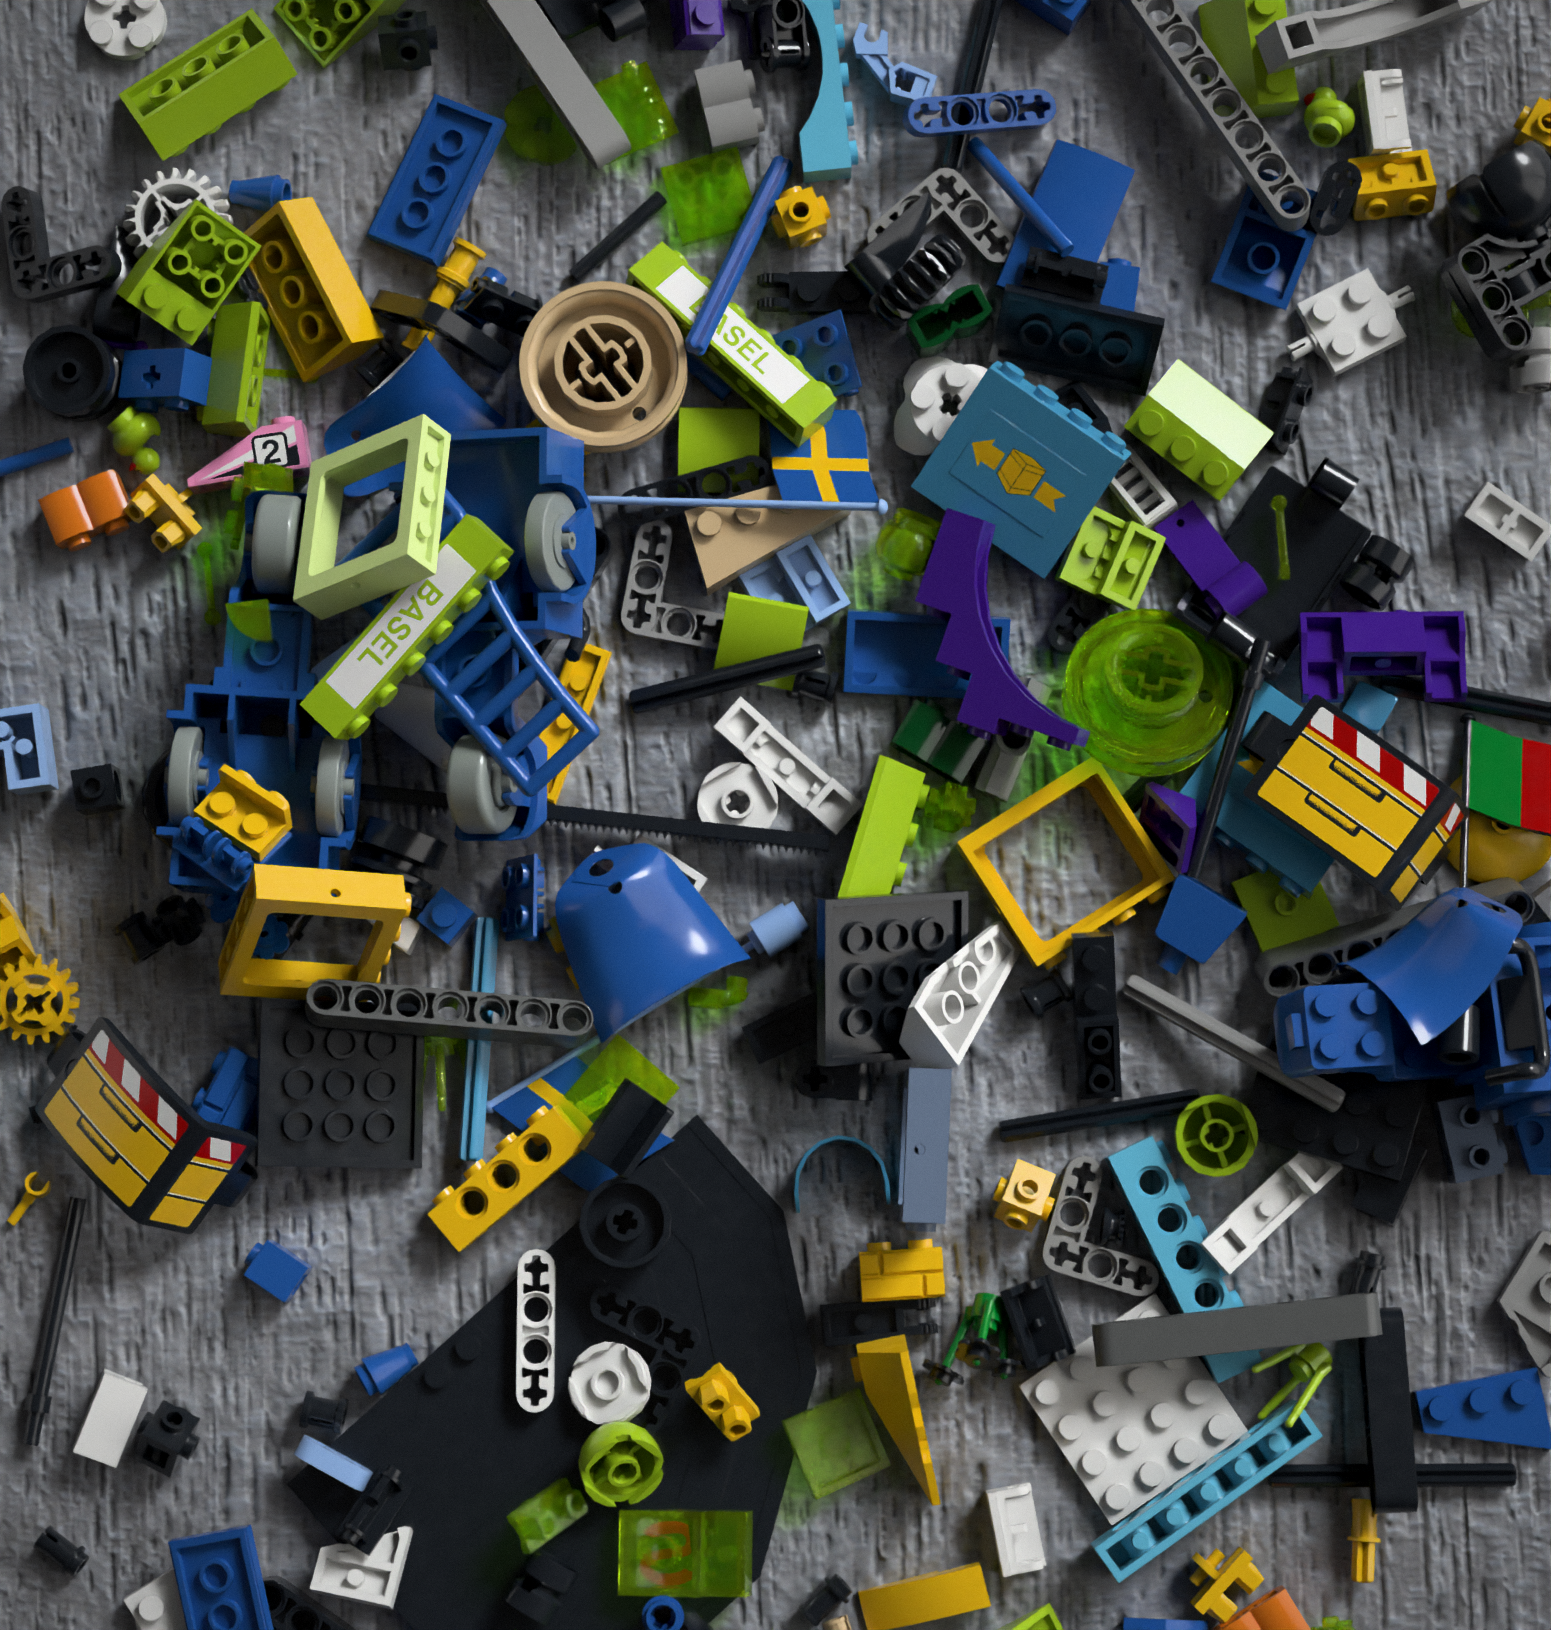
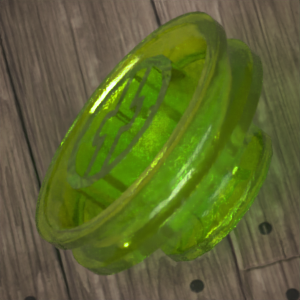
M1141 608L1136 609V611L1126 610L1110 615L1100 620L1084 633L1069 657L1062 685V708L1065 720L1090 731L1086 747L1082 748L1095 760L1113 770L1141 777L1164 776L1184 770L1201 760L1213 748L1223 731L1229 715L1233 698V680L1225 655L1205 642V636L1173 616L1172 612ZM1207 693L1211 696L1212 700L1204 703L1199 699V695Z

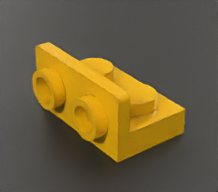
M1427 149L1348 159L1347 162L1356 165L1362 176L1361 187L1353 206L1355 221L1419 215L1433 211L1437 183Z
M223 764L218 770L220 783L193 810L194 818L200 817L203 820L204 826L212 831H219L222 833L223 838H229L233 845L243 851H247L253 858L261 862L293 827L290 805L280 793L273 790L268 792L256 784L255 780L247 772L241 769L236 771Z

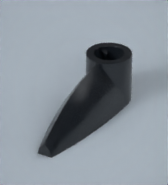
M928 192L923 194L844 266L870 297L876 294L906 263L918 245L926 227L932 204V198Z
M116 226L110 249L116 251L120 256L122 270L119 277L113 283L100 287L93 318V334L101 338L135 343L140 329L141 310L116 292L138 259L133 254L134 246H130L126 242V237L129 235L128 231L123 227Z

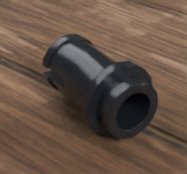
M1361 1250L1359 1257H1354L1353 1261L1357 1262L1349 1294L1376 1291L1381 1270H1386L1387 1267L1383 1265L1384 1256Z
M47 1527L45 1529L46 1535L42 1533L34 1544V1548L62 1568L61 1573L63 1575L69 1573L75 1577L89 1560V1556L84 1553L86 1548L84 1546H75L54 1530V1527Z
M837 1573L831 1578L826 1576L824 1578L826 1583L799 1606L805 1617L816 1627L840 1603L844 1602L847 1604L849 1602L848 1596L853 1592Z

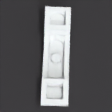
M740 696L713 728L750 763L767 773L773 783L792 800L837 835L863 804L833 777H829Z
M1296 1152L1230 1212L1199 1245L1227 1276L1230 1275L1258 1249L1257 1246L1309 1197L1315 1195L1343 1167Z

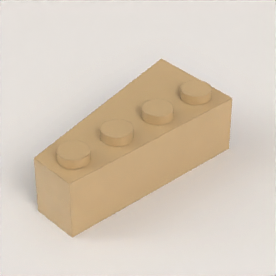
M777 484L727 498L782 501ZM696 507L684 511L685 521L707 596L738 578L739 575L774 557L776 552L809 534L813 536L851 514V510Z

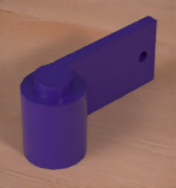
M1193 499L1153 528L1156 533L1166 537L1164 545L1205 597L1202 603L1207 612L1216 621L1224 610L1236 617L1268 594L1267 587L1260 575L1248 562H1240Z

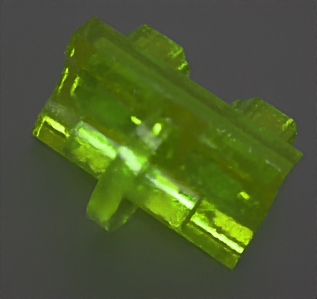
M560 1478L533 1498L523 1501L518 1509L507 1516V1519L519 1535L523 1553L530 1554L588 1512V1507L581 1492L578 1489L572 1490L567 1478Z

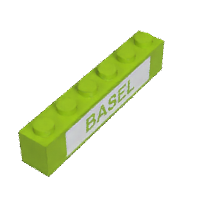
M660 242L628 269L626 279L627 285L646 292L666 308L680 329L685 344L688 333L713 282L705 276H700L688 265L687 260L680 252L671 250L664 242ZM729 302L705 354L698 357L799 448L832 418L837 398L834 397L832 390L824 382L815 380L805 371L803 364L798 358L784 352L775 343V340L768 331L762 328L759 329L746 317V314L739 305Z
M466 514L439 545L436 575L401 588L304 698L300 705L335 739L349 740L350 738L355 739L359 737L370 725L371 721L368 718L377 707L380 706L382 708L386 706L398 693L396 686L406 675L411 676L422 667L426 661L424 654L434 643L440 644L451 634L454 629L452 622L462 611L464 613L470 611L482 597L480 591L490 579L495 581L504 574L510 565L508 559L514 551L479 518Z

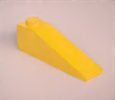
M905 1334L856 1344L858 1356L850 1358L855 1383L863 1381L866 1395L932 1506L940 1505Z

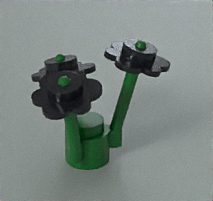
M991 1293L975 1294L973 1306L966 1307L963 1321L943 1363H934L928 1359L924 1360L922 1366L930 1371L928 1377L935 1381L936 1385L950 1387L952 1382L959 1385L964 1384V1377L950 1369L955 1357L965 1362L971 1368L992 1370L993 1377H999L1003 1380L1008 1377H1015L1016 1370L1026 1369L1023 1360L1008 1359V1327L1010 1320L1008 1315L1005 1314L1006 1308L1002 1297ZM973 1323L972 1329L978 1332L977 1338H973L971 1341L964 1340ZM997 1329H999V1348L990 1346L989 1341L986 1340L987 1335L996 1334Z

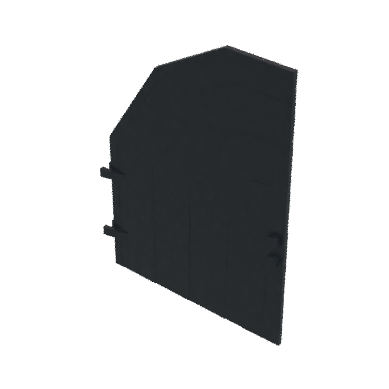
M698 1115L671 1137L674 1140L673 1142L652 1154L630 1176L640 1178L655 1186L667 1201L672 1217L671 1232L665 1247L659 1255L649 1263L634 1268L611 1267L595 1258L584 1244L579 1227L580 1220L546 1250L554 1259L556 1266L555 1384L553 1401L549 1407L534 1413L523 1409L517 1401L516 1277L328 1446L371 1470L373 1474L370 1480L381 1464L386 1467L389 1465L394 1466L403 1473L402 1477L416 1484L415 1489L385 1532V1534L398 1531L397 1528L403 1526L411 1527L413 1530L394 1608L414 1630H646L642 1623L643 1608L650 1599L660 1595L670 1596L676 1599L682 1606L684 1621L680 1630H714L709 1623L761 1576L816 1379L817 1369L784 1211ZM623 1215L618 1221L620 1229L627 1231L633 1228L634 1219H632V1216ZM541 1256L525 1269L526 1272L533 1274V1286L524 1284V1293L532 1291L549 1293V1284L540 1286L541 1273L548 1272L549 1269L548 1264L541 1262ZM608 1285L618 1287L697 1327L701 1334L702 1342L684 1382L703 1376L715 1364L720 1362L726 1370L736 1377L737 1383L758 1406L760 1416L750 1422L751 1432L736 1441H730L688 1394L683 1382L663 1426L659 1431L651 1434L663 1456L664 1462L661 1468L663 1471L662 1481L652 1494L640 1502L631 1505L628 1500L615 1502L616 1507H607L595 1502L585 1491L578 1463L581 1448L591 1432L602 1425L595 1424L582 1417L571 1402L568 1390L569 1377L572 1375L573 1365L577 1357L590 1346L602 1342H614L630 1347L641 1355L648 1368L658 1349L599 1321L593 1316L589 1304L591 1296L598 1288ZM612 1292L607 1297L599 1296L596 1303L602 1306L600 1313L607 1316L610 1311H615L623 1315L617 1322L626 1327L628 1314L636 1306V1303L628 1300L627 1308L615 1302L617 1295ZM531 1298L525 1304V1315L531 1321H542L548 1314V1305L542 1298ZM641 1310L635 1315L633 1323L636 1331L646 1335L655 1331L658 1320L652 1311ZM665 1318L663 1330L655 1338V1341L663 1345L666 1336L676 1342L674 1348L676 1351L682 1353L685 1347L692 1349L695 1342L690 1339L691 1331L684 1328L681 1333H676L669 1329L674 1321ZM539 1339L530 1340L524 1347V1356L531 1363H541L547 1357V1346ZM668 1366L657 1368L652 1377L654 1385L660 1390L673 1388L677 1381L675 1371ZM523 1367V1377L532 1375L531 1388L524 1389V1397L531 1398V1405H539V1400L547 1397V1390L540 1389L539 1375L548 1377V1368L530 1370ZM650 1391L649 1397L651 1398L646 1408L637 1415L640 1418L638 1425L646 1428L648 1423L656 1424L658 1417L653 1414L658 1401L665 1407L669 1398L656 1396ZM308 1464L287 1485L338 1543L348 1544L337 1537L335 1532L362 1492ZM663 1521H679L688 1524L691 1553L684 1557L658 1559L653 1562V1570L657 1573H674L685 1568L696 1573L691 1580L679 1585L664 1586L651 1583L640 1574L639 1562L644 1555L655 1550L682 1547L686 1543L685 1536L679 1533L662 1534L655 1538L643 1534V1531L648 1526ZM534 1546L552 1554L580 1573L569 1594L560 1595L561 1607L550 1626L530 1618L503 1599L514 1579L525 1575L522 1566ZM667 1607L657 1608L655 1615L657 1618L664 1620L670 1616V1610Z

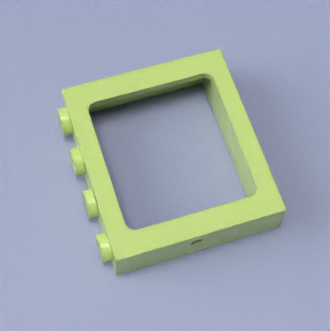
M421 414L311 462L293 595L295 603L320 620H324L436 575L451 441L450 433L425 414ZM406 461L398 532L395 541L334 567L344 487Z

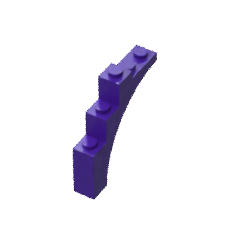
M947 508L915 601L928 606L925 614L949 621L935 661L948 665L946 673L968 681L970 679L956 721L969 725L967 733L986 740H990L992 733L1006 736L1011 722L1010 731L1030 738L1033 737L1035 731L1049 736L1046 742L1049 745L1070 751L1072 744L1086 747L1090 731L1062 719L1038 701L1016 676L1001 650L991 621L987 594L988 556L996 525Z

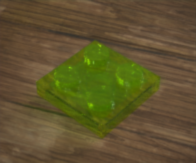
M859 1388L849 1390L781 1421L811 1495L815 1500L891 1466Z

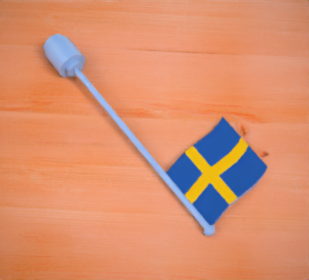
M834 410L832 418L799 448L766 419L771 439L772 469L782 501L587 496L590 504L878 511L879 515L885 514L888 510L887 502L883 499H878L869 473L866 433L856 410Z
M794 901L785 906L783 903H780L749 922L753 929L746 934L750 942L741 947L746 953L755 948L759 955L766 951L772 957L803 938L802 933L810 929ZM715 970L691 982L690 984L682 987L678 991L661 999L657 1003L653 1004L649 1008L645 1009L644 1011L636 1015L634 1018H632L630 1021H628L626 1024L620 1027L613 1034L622 1030L626 1026L640 1019L644 1015L658 1008L662 1004L671 1000L675 996L689 989L693 985L697 984L698 982L702 981L703 979H705L706 977L710 976L718 970ZM594 1036L492 1100H487L486 1113H494L495 1110L524 1132L530 1127L526 1120L538 1109L545 1105L550 1110L559 1105L585 1136L617 1090L611 1082L578 1058L579 1055L600 1043L599 1036ZM660 1133L643 1159L674 1140ZM533 1137L531 1140L547 1155L548 1147L546 1142L541 1138ZM583 1150L559 1169L562 1174L589 1192L593 1191L602 1182L618 1175L608 1166Z

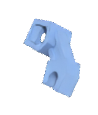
M859 22L853 39L856 59L863 60L888 92L890 101L909 106L916 99L932 97L937 76L904 62L893 66L888 59V32L881 30L879 39L875 42H869L864 37L868 30V25ZM901 76L904 80L914 81L910 92L903 91L900 87L896 88L897 77Z

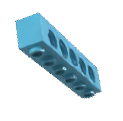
M1148 1136L1105 1157V1161L1180 1314L1244 1307L1236 1290L1228 1291L1222 1279L1226 1274L1199 1245L1209 1234L1200 1216L1192 1217L1185 1203L1191 1200L1182 1179L1179 1177L1174 1180L1167 1165L1172 1163V1158L1162 1140L1155 1142L1153 1136ZM1147 1170L1156 1172L1161 1180L1160 1188L1154 1194L1145 1193L1139 1184L1141 1175ZM1168 1207L1174 1209L1179 1216L1177 1227L1170 1232L1164 1231L1158 1224L1159 1213ZM1184 1245L1192 1246L1197 1253V1261L1189 1269L1181 1268L1176 1260L1178 1250ZM1209 1283L1215 1289V1299L1210 1305L1202 1307L1195 1300V1290L1200 1284ZM1264 1349L1204 1355L1201 1357L1211 1377L1219 1384L1263 1361L1259 1352Z
M1290 1399L1264 1420L1251 1427L1248 1432L1235 1440L1233 1444L1169 1486L1091 1542V1546L1118 1583L1123 1581L1323 1437L1305 1410H1303L1293 1427L1287 1428L1285 1426L1286 1420L1298 1401Z

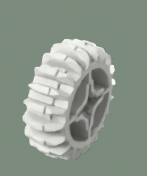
M172 168L170 179H166L161 171H157L156 179L158 182L154 185H151L149 180L143 179L141 183L146 191L143 194L139 191H132L131 197L138 204L125 205L124 210L126 214L133 218L123 221L124 229L132 232L126 237V242L130 246H137L133 254L138 260L172 224V219L167 211H170L176 218L192 202L189 198L183 203L175 204L167 199L168 197L175 195L193 196L227 222L233 224L231 215L225 214L230 208V204L227 199H220L223 194L220 187L214 186L210 188L211 181L205 175L196 181V173L190 169L185 173L184 178L181 179V174L177 168ZM157 206L161 212L159 222L153 227L154 232L148 236V220L151 212Z

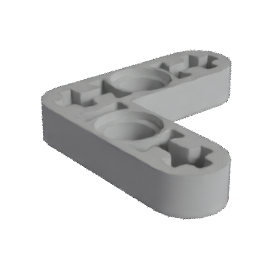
M940 168L933 172L870 226L867 233L868 245L878 236V231L882 232L893 222L891 220L893 217L898 218L908 205L913 204L923 194L928 192L932 198V204L924 231L944 216L987 265L995 268L1003 266L1014 240L1013 234L957 171L950 168ZM939 180L945 184L950 181L954 183L952 192L959 201L964 194L968 197L961 201L954 211L950 210V207L954 204L951 196L946 192L941 195L937 193ZM967 208L978 209L983 215V222L975 228L966 227L960 219V214L963 210ZM989 224L994 227L990 229L989 235L997 243L1003 240L1007 243L1004 256L999 252L993 255L989 253L991 242L985 235H983L980 241L975 238L983 234Z
M660 520L642 524L636 535L621 610V622L624 629L630 635L639 638L717 652L718 643L713 642V635L701 632V641L693 640L697 632L696 618L705 619L702 624L704 628L715 629L717 623L723 622L724 614L662 602L673 547V534L670 527ZM653 529L660 530L661 537L667 539L665 543H658L656 549V559L664 558L662 564L651 559L638 560L640 554L648 557L649 541L643 538L645 535H652ZM643 568L654 569L659 575L657 585L651 589L640 588L635 581L637 572ZM632 593L643 598L656 597L655 603L646 600L645 615L651 617L650 622H643L641 628H635L633 620L628 618L629 613L635 614L637 612L639 604L638 598L631 599ZM682 614L690 620L691 627L687 634L675 636L668 631L667 623L674 615Z
M1089 1156L1073 1158L1068 1162L1064 1170L1041 1251L1043 1263L1055 1272L1127 1294L1142 1297L1151 1294L1156 1289L1159 1281L1158 1271L1152 1263L1084 1241L1102 1182L1103 1172L1100 1164ZM1083 1162L1088 1163L1089 1172L1095 1174L1094 1180L1086 1181L1082 1189V1193H1090L1088 1202L1078 1196L1065 1195L1067 1186L1072 1190H1076L1078 1178L1072 1175V1171L1074 1168H1081ZM1069 1202L1079 1204L1084 1212L1082 1221L1075 1226L1064 1224L1060 1217V1210ZM1060 1242L1066 1243V1251L1077 1255L1080 1253V1246L1087 1248L1081 1260V1273L1073 1271L1077 1263L1069 1260H1063L1060 1266L1055 1265V1257L1049 1255L1050 1248H1056L1060 1245ZM1099 1253L1108 1256L1112 1264L1109 1274L1102 1278L1093 1276L1088 1268L1090 1258ZM1119 1259L1127 1261L1123 1269L1138 1271L1139 1266L1146 1267L1145 1274L1151 1277L1149 1284H1141L1140 1289L1137 1290L1133 1288V1280L1121 1276L1120 1285L1114 1284L1113 1280L1119 1272Z

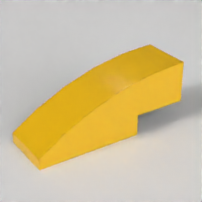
M979 1562L941 1572L937 1570L857 1591L867 1630H889L991 1606Z

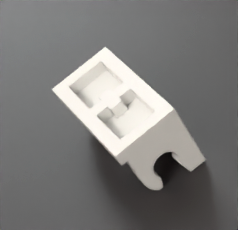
M1401 69L1363 71L1357 82L1366 156L1412 151Z
M1489 482L1483 484L1476 498L1465 510V517L1531 562L1551 535V524Z
M104 1369L73 1444V1452L116 1468L148 1388L142 1386L143 1384Z
M1030 1482L985 1490L1002 1576L1007 1577L1043 1569V1566H1046Z

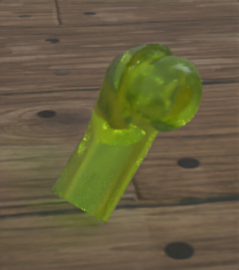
M729 976L726 979V990L691 987L688 994V1004L694 1008L720 1010L742 1003L749 995V992H746L748 980L744 977Z

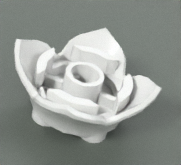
M939 356L922 358L915 361L904 377L905 400L898 409L894 420L896 446L913 455L926 456L932 454L988 369L975 364L963 365ZM950 399L951 402L954 400L959 404L957 406V415L951 416L950 412L943 414L940 411L944 400Z

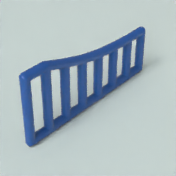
M446 488L443 511L446 513V516L442 519L439 545L466 515L465 509ZM401 503L335 566L375 551L398 529ZM490 579L481 589L483 594L479 602L470 611L463 612L452 623L454 629L451 634L440 644L434 643L424 654L426 661L418 672L525 796L533 797L599 736V728L541 658L517 623L496 582ZM388 594L361 604L373 620L383 610L384 606L381 604V601ZM491 610L503 632L449 682L434 663ZM513 646L526 664V667L480 711L475 713L462 698L461 694ZM538 680L552 700L503 745L487 726ZM564 713L579 732L530 776L515 757L557 717Z

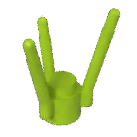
M1320 1342L1289 1346L1252 1366V1372L1258 1373L1291 1356L1289 1369L1294 1375L1257 1414L1259 1420H1264L1301 1381L1307 1382L1311 1380L1285 1422L1287 1428L1293 1427L1322 1379L1332 1370V1357Z

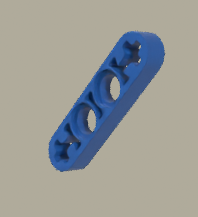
M1042 89L923 97L916 99L905 108L902 122L909 134L920 138L1037 129L1053 119L1056 113V103L1051 94ZM1034 100L1037 106H1043L1044 112L1038 115V118L1033 111L1023 112L1018 115L1019 108L1028 107ZM991 102H1001L1007 108L1008 117L1005 122H997L992 119L989 113ZM960 104L968 109L970 120L967 125H959L952 119L951 109L953 105ZM920 108H922L924 115H935L941 111L939 119L930 120L924 127L922 121L915 120L914 115L920 111Z

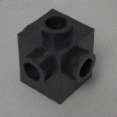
M404 9L391 15L378 16V38L384 71L395 69L416 71L424 66H432L431 50H438L436 25L428 26L426 11L416 12L415 10Z
M163 1400L155 1414L148 1411L141 1421L136 1433L140 1436L133 1459L170 1478L182 1457L189 1460L196 1450L200 1437L196 1436L195 1432L200 1418L182 1407H177Z

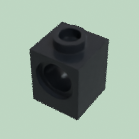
M110 763L70 770L76 810L87 816L126 809L119 768Z

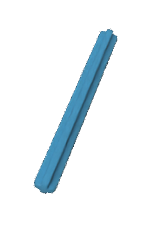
M480 917L475 921L470 991L494 993L499 934V921L495 918ZM487 1010L480 1014L482 1020L492 1024L493 1011ZM467 1039L458 1154L459 1159L463 1161L477 1162L483 1158L491 1041Z

